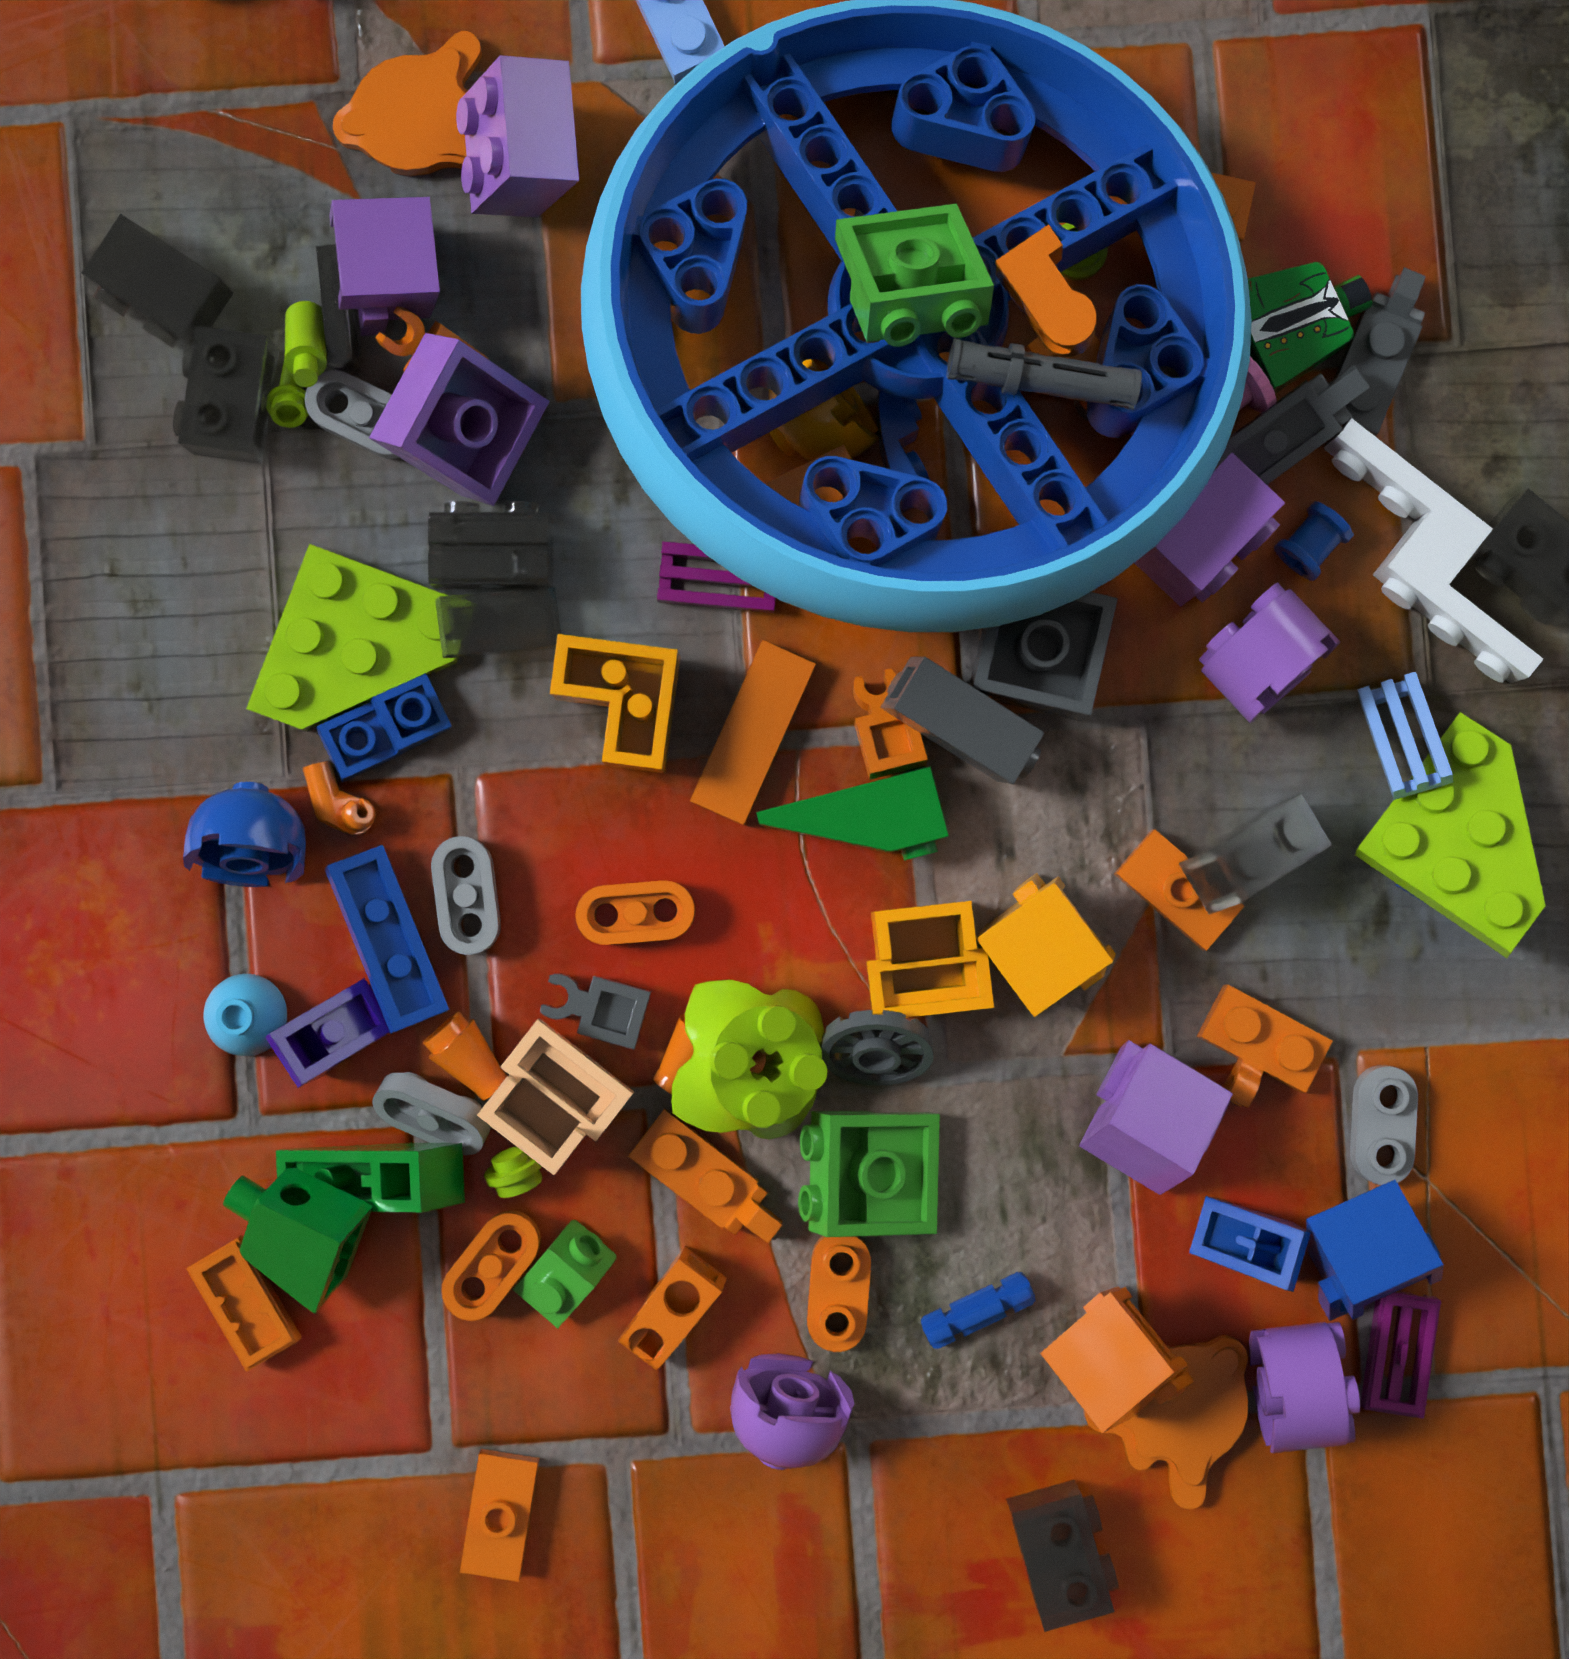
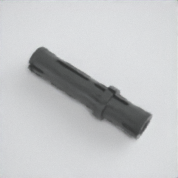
M954 338L950 348L946 377L950 380L971 381L1001 387V393L1016 395L1018 390L1031 391L1134 410V405L1137 404L1140 393L1142 372L1139 369L1117 368L1081 360L1040 355L1039 353L1027 352L1024 345L1010 343L1008 348L981 345Z

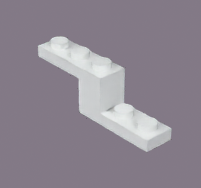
M1351 418L1342 426L1343 430L1333 436L1324 447L1327 452L1334 456L1332 459L1333 465L1346 477L1354 481L1363 479L1380 492L1378 499L1389 511L1403 518L1409 515L1415 520L1373 573V576L1384 584L1381 587L1382 592L1398 606L1404 609L1414 607L1430 620L1428 628L1442 641L1452 646H1457L1460 643L1477 657L1474 661L1477 668L1491 679L1501 683L1505 680L1513 683L1529 678L1543 658L1449 585L1493 528Z

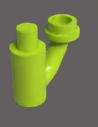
M311 301L296 302L286 311L285 354L280 384L268 393L266 399V408L272 420L285 428L300 426L306 420L309 414L305 406L306 391L303 387L315 385L318 376L327 367V337L325 338L324 328L325 310L320 305Z

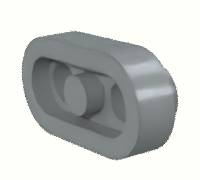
M339 370L323 372L318 376L315 385L307 387L305 393L306 410L319 427L382 458H400L369 439L392 394ZM336 396H346L348 398L347 408L342 413H331L329 410L331 400Z
M465 836L453 837L439 845L433 854L431 862L439 932L442 940L451 950L464 955L479 954L493 946L501 930L493 859L487 847L480 841ZM462 855L469 856L474 862V870L466 878L459 877L454 870L456 859ZM470 913L476 914L482 922L480 932L473 937L466 935L461 927L463 918Z
M1388 1065L1370 1067L1358 1077L1353 1089L1350 1139L1351 1163L1361 1177L1378 1185L1386 1184L1392 1180H1396L1397 1183L1402 1181L1412 1170L1415 1160L1418 1090L1411 1076L1399 1068ZM1392 1085L1397 1091V1099L1393 1105L1384 1107L1380 1101V1093L1384 1087ZM1390 1145L1394 1151V1158L1390 1164L1380 1166L1376 1159L1377 1152L1382 1146Z
M410 1072L387 1075L381 1082L372 1100L375 1112L389 1125L429 1143H462L463 1155H472L479 1152L492 1128L477 1116L483 1108L479 1102L472 1098L449 1092Z

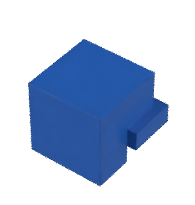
M1392 1180L1306 1219V1230L1311 1233L1307 1244V1252L1322 1278L1318 1282V1301L1329 1321L1349 1313L1352 1320L1363 1316L1365 1305L1427 1278L1430 1285L1442 1280L1444 1264L1440 1259V1252L1429 1233H1425L1396 1180Z

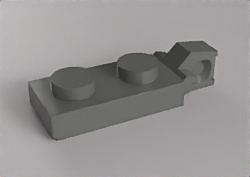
M1405 267L1400 276H1395L1388 295L1385 296L1376 292L1372 297V307L1361 312L1353 331L1354 338L1348 343L1334 379L1349 368L1355 366L1367 380L1370 388L1345 405V407L1353 416L1352 419L1374 436L1378 434L1423 327L1420 324L1425 312L1414 308L1426 276Z
M1355 366L1349 368L1330 383L1326 381L1321 373L1309 382L1305 380L1268 410L1263 411L1232 434L1217 466L1233 453L1266 485L1343 430L1341 426L1353 417L1345 405L1369 389V383Z

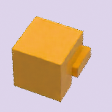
M1035 873L1016 888L1013 896L1018 902L987 923L976 938L1033 1017H1036L1079 985L1085 991L1102 979L1107 966L1114 961L1116 955L1109 944L1104 947L1063 891L1065 884L1060 877L1057 876L1048 884H1045L1038 873Z
M972 901L871 912L876 960H868L866 964L873 1015H882L883 1010L903 1013L906 1015V1018L994 1008L989 959L983 948H977Z

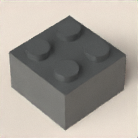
M1089 592L1077 600L1041 615L1000 626L982 628L969 685L996 702L1073 720H1085L1092 713L1118 598Z

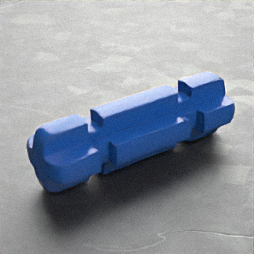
M1016 1272L1001 1279L1002 1286L994 1289L993 1285L990 1284L950 1303L951 1310L943 1313L942 1309L939 1308L924 1315L921 1319V1326L930 1345L934 1349H939L956 1341L954 1335L960 1332L965 1337L1007 1317L1005 1311L1011 1308L1016 1313L1033 1305L1036 1301L1035 1294L1027 1277L1023 1272Z

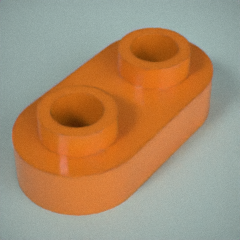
M666 880L597 886L587 891L581 897L576 908V923L580 932L591 942L600 945L674 939L683 935L690 928L695 917L694 900L688 890L676 882ZM662 899L672 900L677 907L675 918L669 922H663L655 915V906ZM606 903L613 905L618 912L617 921L609 927L602 926L596 918L598 908Z
M514 1210L496 1214L485 1224L448 1271L443 1280L441 1292L446 1308L454 1316L466 1321H476L487 1317L496 1309L537 1256L541 1245L539 1228L531 1217ZM514 1230L519 1233L522 1239L521 1247L517 1250L506 1249L501 1242L502 1232ZM477 1277L484 1283L485 1292L482 1296L473 1297L465 1291L464 1282L467 1278Z
M822 1236L816 1242L812 1251L807 1327L813 1341L819 1347L830 1352H843L853 1348L863 1338L866 1330L871 1256L866 1243L860 1236ZM839 1252L847 1253L853 1259L851 1268L843 1273L834 1271L830 1266L831 1258ZM835 1312L844 1314L848 1318L847 1327L840 1332L829 1330L825 1322L830 1314Z

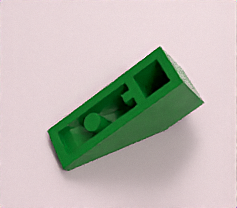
M931 767L756 812L759 825L762 827L886 853L901 850L904 861L938 852L935 841L949 836Z
M394 1143L276 1150L277 1178L285 1169L296 1168L366 1201L373 1206L371 1212L422 1213L465 1203L462 1143Z

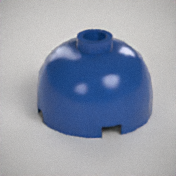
M239 782L234 784L232 789L218 792L207 798L191 816L185 835L184 867L190 871L193 863L202 866L201 878L232 886L266 887L269 886V879L266 875H279L286 873L285 883L293 882L304 874L306 852L305 828L298 812L282 797L269 792L267 786L256 782Z

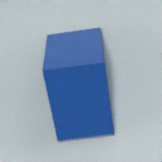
M1206 1196L1189 1253L1284 1290L1294 1292L1311 1233L1292 1221Z

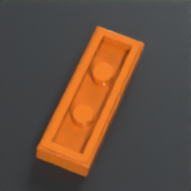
M761 641L690 802L743 826L745 825L816 663L767 641Z

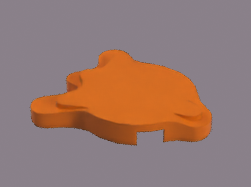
M460 31L455 33L436 52L427 55H402L384 60L372 68L361 80L350 102L340 109L333 119V131L339 143L345 148L363 152L369 158H373L378 163L390 168L391 172L395 174L416 176L430 174L443 168L453 167L462 169L464 158L467 156L465 135H461L457 128L456 112L460 98L468 91L464 88L465 82L482 57V48L477 37L469 31Z
M1221 1335L1208 1342L1194 1343V1345L1183 1344L1174 1347L1166 1345L1175 1357L1181 1356L1188 1364L1185 1369L1194 1379L1195 1383L1178 1397L1161 1406L1154 1399L1131 1419L1104 1432L1114 1433L1122 1438L1127 1459L1135 1469L1146 1470L1157 1460L1166 1461L1168 1464L1170 1494L1175 1503L1184 1509H1196L1203 1504L1206 1495L1207 1476L1211 1466L1219 1457L1232 1448L1242 1434L1248 1417V1396L1244 1378L1248 1355L1244 1346L1237 1339L1228 1335ZM1084 1411L1087 1424L1095 1431L1101 1432Z

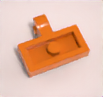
M1228 984L1222 986L1196 1036L1238 1059L1223 1088L1233 1093L1230 1099L1233 1104L1246 1108L1250 1106L1258 1091L1263 1073L1300 1093H1306L1333 1042L1331 1039Z

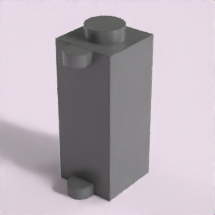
M910 657L902 672H899L893 678L887 689L888 695L882 703L881 709L997 782L1014 784L1018 777L1020 779L1025 778L1039 759L1041 749L1037 745L1044 735L1043 731L927 657Z

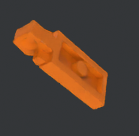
M667 1108L663 1109L628 1155L630 1159L721 1229L725 1227L735 1236L744 1225L769 1244L783 1225L781 1218L761 1204L768 1191L758 1184V1178Z

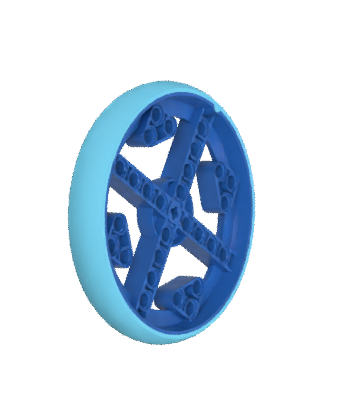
M849 0L807 9L770 22L732 41L698 64L649 113L636 129L616 161L597 206L586 245L581 283V319L588 370L601 412L621 456L645 493L667 519L704 554L741 580L767 594L822 617L863 627L903 632H958L1000 626L1041 615L1070 603L1118 576L1163 539L1184 517L1207 485L1228 444L1242 402L1250 362L1252 319L1249 286L1238 234L1218 185L1205 161L1181 127L1142 87L1121 69L1087 46L1048 26L1011 12L956 0ZM963 83H971L977 86L979 89L970 88L968 86H965ZM899 90L892 118L891 131L895 140L902 147L911 151L997 172L1014 169L1020 164L1035 125L1065 144L1095 172L981 234L972 237L994 284L988 325L980 326L973 334L962 338L952 337L946 331L921 334L910 344L900 347L891 346L885 340L866 343L854 335V333L860 332L862 329L850 302L851 278L835 241L836 219L854 217L842 211L846 208L859 210L864 214L863 216L896 212L897 210L824 102L859 93ZM913 109H923L929 112L930 115H921ZM779 115H793L797 117L798 120H786L781 118ZM995 129L1005 130L1009 132L1012 136L1002 135L998 133ZM758 136L841 259V263L832 278L829 288L828 316L690 390L676 352L671 319L684 331L702 334L714 329L723 317L743 241L747 199L744 191L736 183L727 179L713 178L727 161L749 141ZM823 161L831 167L818 168L810 162ZM1109 196L1121 198L1127 204H1119L1113 201ZM719 214L727 217L730 221L715 223L708 220L707 216ZM1059 223H1069L1079 231H1069ZM1048 224L1063 244L1062 260L1055 264L1060 272L1137 231L1149 257L1157 289L1141 284L1127 287L1120 293L1103 329L1096 363L1117 368L1139 369L1142 372V381L1134 410L1108 404L1087 402V418L1090 425L1098 433L1106 437L1120 438L1134 432L1116 459L1087 487L1082 484L1019 390L1016 395L1001 393V387L971 381L947 379L948 362L944 361L939 355L943 352H950L954 338L981 345L1002 347L1009 321L1008 301L1012 298L996 277L995 261ZM667 241L676 244L678 248L665 251L656 248L654 244ZM694 289L702 290L711 297L705 300H694L685 293ZM1125 318H1135L1141 321L1146 329H1138L1131 326ZM808 359H817L824 362L829 369L821 372L812 371L806 368L802 362ZM1159 366H1168L1174 369L1180 378H1171L1165 375ZM864 380L874 388L897 397L907 399L934 398L1019 525L983 536L954 540H935L947 512V498L944 491L935 482L923 477L838 456L819 458L808 467L804 476L798 506L760 481L736 459L732 452ZM757 387H764L772 390L777 397L771 400H760L755 398L749 391ZM985 401L990 403L997 410V413L984 414L978 411L972 402ZM703 416H714L719 418L725 425L715 430L701 427L696 420ZM1018 450L1024 453L1031 463L1027 465L1015 463L1007 456L1006 451ZM820 487H832L838 490L844 499L837 502H827L820 499L815 490ZM1039 501H1055L1063 508L1065 514L1061 516L1052 515L1042 508ZM917 508L927 515L929 522L923 524L912 523L902 515L901 510ZM855 537H864L874 543L877 551L870 554H861L849 545L848 540Z

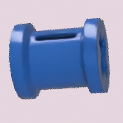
M1316 501L1308 507L1307 519L1288 540L1281 539L1274 546L1275 552L1288 567L1311 581L1316 580L1321 574L1319 566L1338 544H1346L1354 536L1350 525L1333 509Z

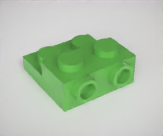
M957 203L836 219L835 241L851 278L850 302L866 342L885 340L891 346L900 347L910 344L921 334L946 331L952 337L962 338L973 334L980 326L988 325L994 284Z
M811 1111V1125H804L800 1134L801 1155L805 1161H810V1185H803L798 1197L799 1213L803 1221H809V1231L825 1237L937 1234L940 1114L931 1112Z

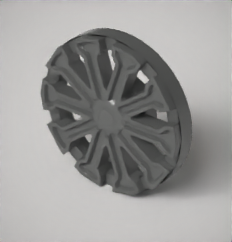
M872 1010L855 1011L849 1014L848 1019L836 1018L826 1027V1032L823 1033L821 1038L822 1060L825 1062L827 1069L842 1079L858 1084L880 1086L910 1081L922 1075L931 1066L933 1061V1039L929 1035V1029L916 1018L911 1021L907 1020L906 1015L900 1012L883 1010L882 1015H873Z

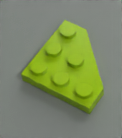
M309 544L246 709L308 731L356 706L361 707L370 703L372 697L425 673H436L456 664L478 608L470 603Z
M1460 712L1440 738L1453 774V783L1393 800L1359 845L1355 856L1496 952L1508 958L1546 904L1512 747L1509 743ZM1428 754L1422 762L1426 775L1436 773L1430 754Z

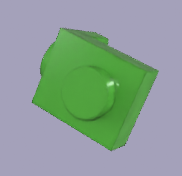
M571 1220L550 1247L522 1277L513 1291L558 1329L596 1287L615 1262L617 1256L597 1235L587 1230L577 1220Z

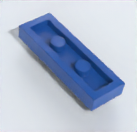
M381 845L327 865L324 870L390 1034L448 1011L449 1007L384 846Z

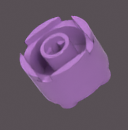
M1278 582L1265 591L1252 604V611L1242 621L1243 627L1239 628L1234 622L1229 623L1206 645L1208 650L1199 658V661L1204 665L1201 672L1249 723L1254 722L1260 713H1266L1312 672V664L1322 656L1325 659L1341 642L1291 589L1285 591Z
M1319 1322L1251 1331L1249 1337L1250 1366L1262 1364V1367H1257V1386H1253L1254 1399L1263 1439L1266 1446L1271 1445L1270 1452L1281 1453L1343 1446L1347 1443L1355 1442V1426L1352 1414L1360 1413V1398L1355 1377L1353 1375H1343L1340 1359L1346 1357V1345L1340 1322Z

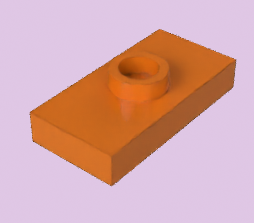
M1152 829L1114 873L1115 876L1203 951H1207L1245 907L1156 829Z
M241 1235L189 1266L186 1270L247 1372L296 1343L302 1336L267 1276L242 1257L239 1250L244 1237Z
M486 1449L480 1450L460 1573L519 1582L540 1458Z

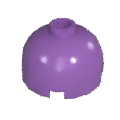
M777 1353L758 1355L751 1358L748 1369L743 1370L742 1366L739 1369L732 1390L730 1411L735 1435L751 1454L768 1467L783 1470L817 1464L827 1458L838 1446L849 1424L854 1407L852 1391L840 1376L830 1371L826 1380L820 1375L806 1372L812 1367L813 1361L798 1356Z

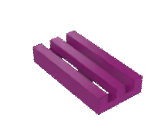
M662 541L657 602L774 613L776 598L764 592V598L671 589L672 579L741 586L752 585L741 580L730 571L673 566L674 558L714 560L704 554L694 544Z
M1400 1291V1293L1394 1292L1375 1301L1360 1406L1365 1410L1424 1419L1441 1300L1437 1297L1418 1296L1413 1293ZM1393 1305L1398 1306L1386 1394L1385 1399L1380 1398L1392 1310ZM1413 1308L1421 1309L1408 1402H1401L1400 1397Z

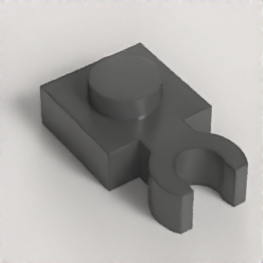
M561 973L550 975L548 982L563 986L567 990L568 1000L563 1007L542 1004L540 1012L544 1016L551 1019H563L572 1014L581 1016L577 1034L633 1050L636 1048L652 991L596 975L592 978L589 991L580 989L577 981L569 975Z

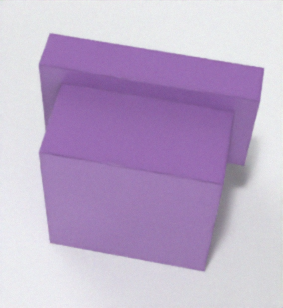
M430 197L332 200L329 218L330 227H334L340 281L339 309H358L360 336L378 335L379 332L384 334L388 320L401 319L393 313L396 306L408 309L420 319L431 318L440 288Z
M1128 1040L1119 1049L1096 1094L1106 1102L1098 1107L1079 1147L1161 1195L1194 1175L1231 1102L1230 1099L1233 1093L1151 1043L1145 1048H1141Z

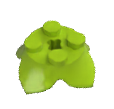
M730 979L695 984L685 1011V1031L693 1046V1055L691 1059L678 1069L673 1081L672 1113L684 1122L710 1132L724 1133L748 1130L756 1137L768 1140L786 1136L793 1132L804 1121L814 1104L818 1088L824 1084L827 1078V1066L822 1060L821 1038L825 1032L817 1005L811 998L796 990L781 989L773 995H767L747 983ZM757 1051L766 1055L765 1066L759 1074L751 1073L750 1068L756 1065L752 1057Z

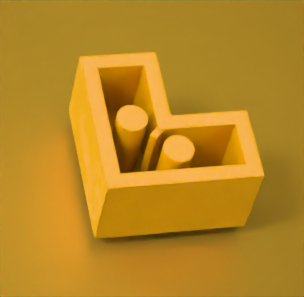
M558 634L550 695L559 701L609 707L602 762L606 766L665 774L681 659L678 650Z

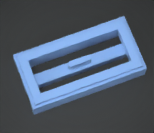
M1416 672L1404 675V681L1394 683L1393 679L1381 682V688L1370 690V687L1366 686L1358 689V697L1394 800L1453 783V774ZM1409 695L1436 773L1426 775L1399 698ZM1387 702L1413 776L1412 780L1403 782L1376 707L1378 704Z

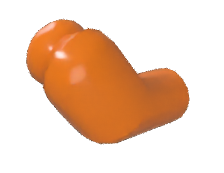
M332 761L319 762L303 767L314 813L320 822L347 835H360L371 827L376 817L373 804L367 799L357 798L339 790Z

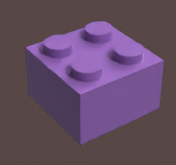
M500 55L458 102L456 112L457 128L461 135H465L467 155L464 158L461 170L462 187L465 193H470L471 214L539 217L579 181L569 61Z
M425 333L369 439L460 496L494 506L550 401L459 339Z
M1231 453L1214 470L1207 485L1184 517L1154 548L1134 563L1180 607L1194 596L1203 603L1211 594L1214 595L1239 569L1231 562L1232 558L1237 555L1241 560L1245 559L1252 551L1257 550L1280 526L1272 516L1285 502L1238 457Z

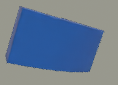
M879 390L876 414L877 434L880 437L879 447L884 468L930 480L917 453L912 450L906 454L903 449L906 445L916 441L919 431L916 422L922 419L915 399L897 397ZM912 508L903 509L902 512L905 513Z
M425 673L372 697L370 703L318 725L316 731L343 783L449 730L452 725Z

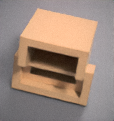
M539 1018L500 1068L509 1075L477 1116L547 1171L555 1175L586 1135L595 1142L598 1140L634 1091Z

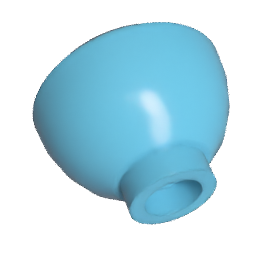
M238 974L231 976L219 983L211 991L205 1002L203 1012L205 1029L215 1045L225 1052L238 1056H253L263 1053L271 1048L265 1037L287 1023V1006L284 997L271 981L259 975Z

